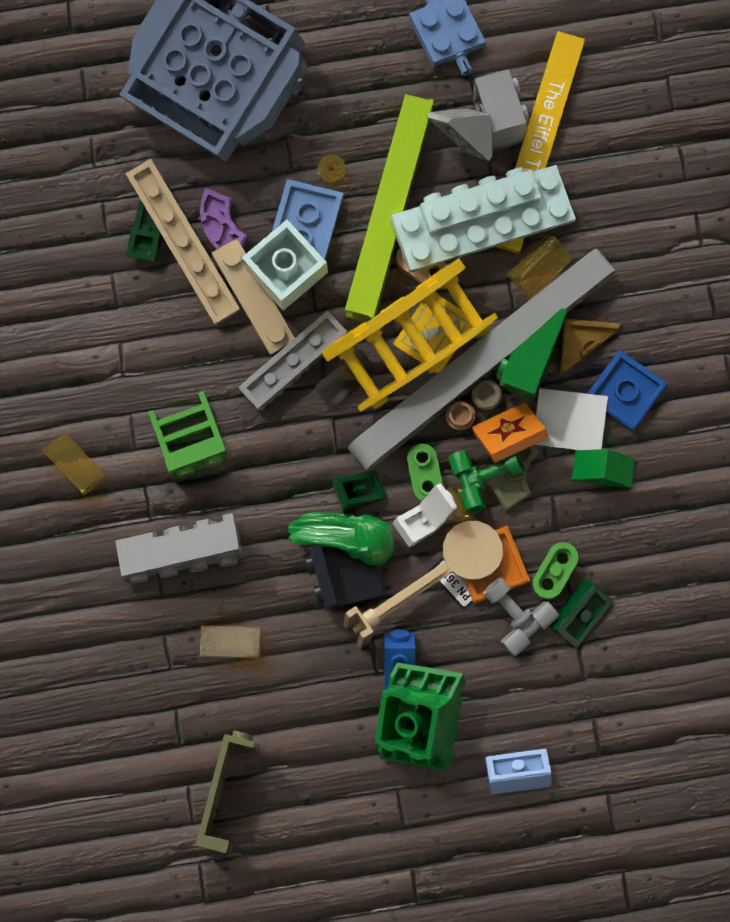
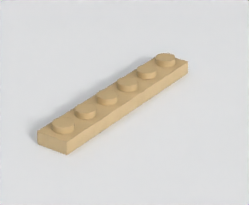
M149 159L127 172L128 179L214 324L217 325L241 311L153 161Z

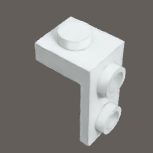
M442 484L434 486L419 506L397 517L392 524L408 547H411L436 533L457 509L452 495L445 490Z

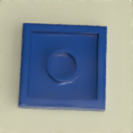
M619 350L587 394L608 396L606 414L631 432H634L668 383Z

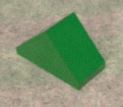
M610 449L576 450L571 481L631 489L635 459Z

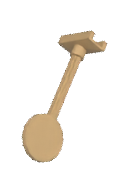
M465 521L455 525L447 533L443 543V558L445 562L374 610L370 608L362 614L355 606L346 612L343 625L346 629L355 625L352 628L355 633L360 632L357 642L358 647L361 649L370 643L374 632L372 629L381 624L380 621L450 573H454L465 580H481L490 576L499 567L503 557V544L498 533L489 525L480 521Z

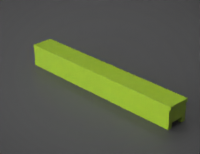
M405 94L345 307L346 318L368 322L377 316L397 243V237L390 217L393 214L406 211L430 124L427 115L433 112L434 108L433 99L428 100Z

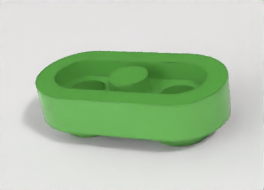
M427 444L413 446L408 452L407 464L413 494L419 502H422L430 493L423 490L422 486L424 483L428 482L433 486L438 484L443 486L435 450ZM419 454H425L428 460L425 463H420L416 458Z
M560 542L551 547L532 582L533 591L539 598L551 600L561 593L578 562V553L574 546L566 542ZM559 554L567 556L568 562L566 564H560L557 561ZM544 580L552 582L553 588L551 590H545L542 587Z

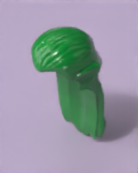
M311 512L302 515L301 518L291 522L288 526V532L291 534L289 540L292 543L340 548L345 550L353 559L363 560L367 565L383 566L389 561L394 552L395 538L390 526L379 518L368 514L353 516L342 513Z

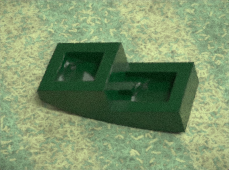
M139 201L134 228L131 227L126 257L156 262L163 236L143 202Z

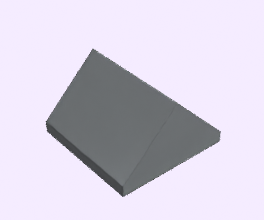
M467 108L430 112L427 115V118L466 154L487 161L492 158L491 114Z

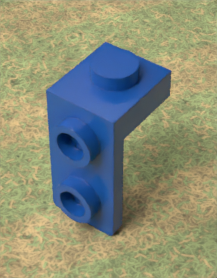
M394 630L384 633L385 690L388 689L390 675L397 662L415 665V632Z

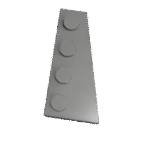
M233 513L222 515L223 521L218 523L217 521H210V519L196 521L197 524L193 525V529L189 530L186 526H175L164 530L163 536L158 537L157 532H150L115 541L122 578L125 581L130 580L131 584L146 582L148 581V576L160 574V578H168L178 575V570L190 569V572H200L207 570V565L219 563L220 567L237 564V559L243 558L238 524Z

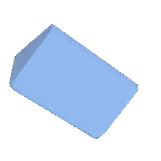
M547 749L486 757L490 792L493 795L546 788L552 785Z

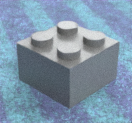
M509 69L475 78L473 102L476 111L491 114L492 152L523 143L524 134L528 131L526 123L529 122L528 110L525 104L520 105L518 95H521L520 86L517 78L511 77Z

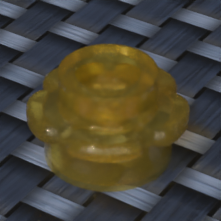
M327 155L322 158L317 166L318 175L322 176V179L328 183L341 180L346 172L344 169L345 162L336 155ZM334 167V171H329V168Z

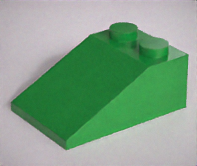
M561 308L511 353L509 360L502 359L497 372V379L500 380V389L531 401L534 400L566 319L567 309Z

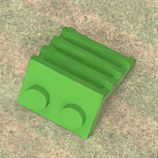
M204 391L198 393L202 402L201 405L157 420L154 410L148 411L172 479L190 476L195 471L217 466L229 459ZM201 413H206L208 421L163 437L161 428ZM212 429L214 437L169 453L168 444Z

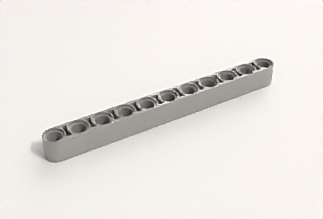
M597 248L589 252L356 438L349 445L348 450L366 471L376 467L446 411L450 404L461 399L478 382L483 381L500 367L502 359L509 360L511 353L558 310L564 308L567 309L568 313L608 281L616 270Z

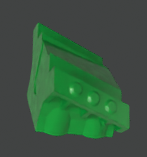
M396 663L390 675L388 689L382 692L374 743L379 744L378 753L381 760L443 771L448 770L454 757L451 749L457 738L458 715L463 703L460 694L466 684L463 673Z

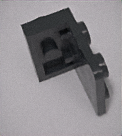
M321 545L309 548L311 556L306 557V562L310 575H317L319 585L314 586V591L318 604L324 603L326 611L376 598L383 594V586L377 566L367 565L360 559H353L345 550L329 547L322 549Z

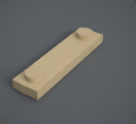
M238 239L212 252L214 260L269 355L271 356L282 350L295 337L273 299L244 268L242 257L246 253Z

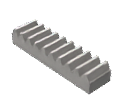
M327 310L238 387L239 391L258 412L264 410L266 405L272 403L277 395H281L284 389L289 388L304 372H308L312 365L317 364L320 358L324 357L321 353L323 349L345 335L347 331Z

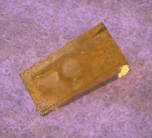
M201 626L199 656L260 659L262 628L250 626Z

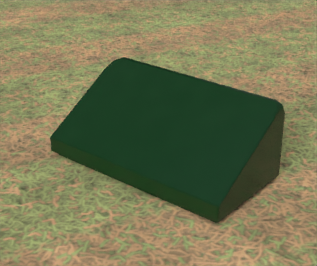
M584 579L559 609L558 614L560 616L548 627L577 649L614 601L595 583Z

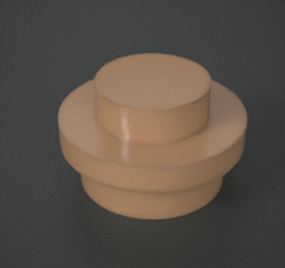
M465 401L453 402L446 410V422L454 430H466L474 423L475 411Z

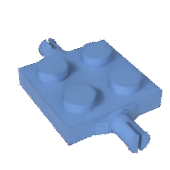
M425 0L427 5L424 8L409 13L408 19L432 67L445 62L455 61L462 76H465L466 73L470 74L473 68L466 56L472 51L484 47L486 41L466 1Z

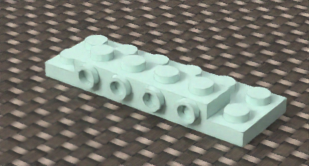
M557 165L534 172L532 170L524 172L522 167L515 168L506 173V178L496 180L495 176H489L481 179L478 182L479 186L470 189L468 184L459 185L451 189L452 194L441 197L439 192L424 197V203H421L419 207L391 215L390 220L409 273L573 223L576 218Z

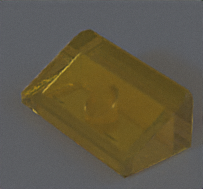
M545 236L507 276L532 299L573 258L556 237Z
M66 433L42 449V452L84 496L106 476Z

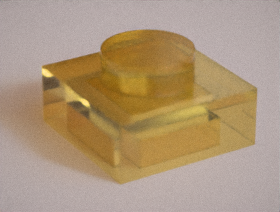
M451 486L445 489L452 495L457 509L451 515L452 518L463 520L471 516L472 514L465 511L460 495L461 488Z

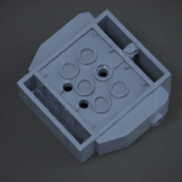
M156 0L133 37L128 70L131 76L119 95L132 106L226 163L238 143L244 146L272 127L292 93L297 94L304 82L302 77L308 64L300 53L306 43L296 28L249 0ZM213 2H219L220 7L219 9L213 7L211 4ZM232 6L233 9H232V11H231V13H230V12H228V10H229V8ZM249 16L274 31L275 35L272 40H268L245 21L246 17ZM220 47L222 49L221 54L213 56V49ZM179 78H186L185 85L177 86ZM205 92H209L211 94L210 99L205 102L202 101V95Z

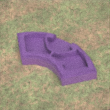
M205 188L201 199L200 215L208 241L217 250L238 239L243 248L247 235L238 230L232 222L230 214L233 203L232 198Z

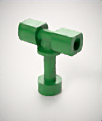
M465 450L448 456L454 476L461 481L463 490L460 491L465 511L469 514H474L487 508L481 489L486 488L485 481L507 472L512 477L525 472L518 452L505 458L504 461L480 470L478 466L473 467L470 455Z

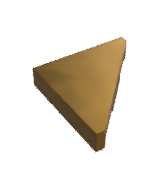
M565 319L560 374L567 373L619 330L620 324Z

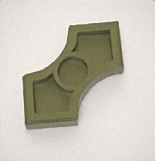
M535 445L518 452L524 466V473L512 477L507 472L498 476L490 485V489L505 511L510 510L531 496V491L527 484V470L532 461L540 455Z

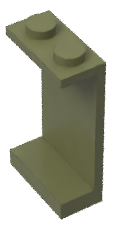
M234 730L232 736L224 734L195 845L226 854H231L234 842L210 835L233 747L237 746L256 752L259 747L253 741V737L250 734Z

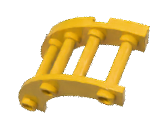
M460 258L437 271L418 285L410 294L401 297L383 309L380 314L368 322L357 326L321 351L327 362L337 355L340 360L344 359L367 393L368 398L357 406L360 412L369 406H372L374 410L388 401L387 395L426 370L429 374L435 372L444 365L442 359L473 337L479 339L492 330L489 325L498 318L497 315L494 313L482 320L457 282L459 281L457 274L465 269ZM441 286L444 290H449L472 326L462 335L437 299L438 293L436 290ZM420 301L423 305L427 304L451 341L449 345L436 354L433 353L409 316L411 315L409 309ZM393 319L396 324H401L424 359L423 363L408 373H405L381 336L383 332L380 328ZM364 338L368 343L371 341L396 379L378 390L354 354L355 348L353 345Z

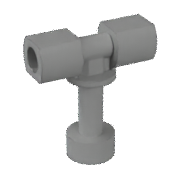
M498 578L485 589L483 594L491 603L498 601L514 619L511 623L514 629L500 643L512 656L516 657L531 643L528 638L539 628L545 630L560 615L546 601H543L532 612L529 609L522 611L507 594L510 589L509 585L503 578Z

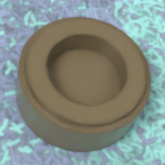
M483 380L474 386L471 398L477 409L491 411L500 404L502 393L500 387L495 382Z

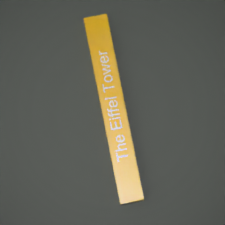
M557 31L529 121L528 131L525 134L515 168L522 167L524 172L529 170L534 172L546 168L585 39ZM524 238L495 247L520 254Z

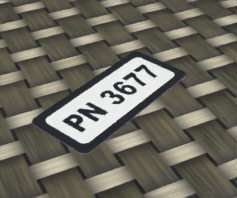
M442 557L428 572L445 562L444 558ZM450 573L438 581V584L462 610H466L473 603L463 578Z

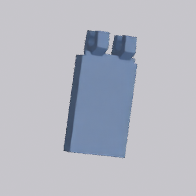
M287 179L272 232L284 221L288 220L326 261L344 193ZM308 289L300 297L307 298L310 289Z

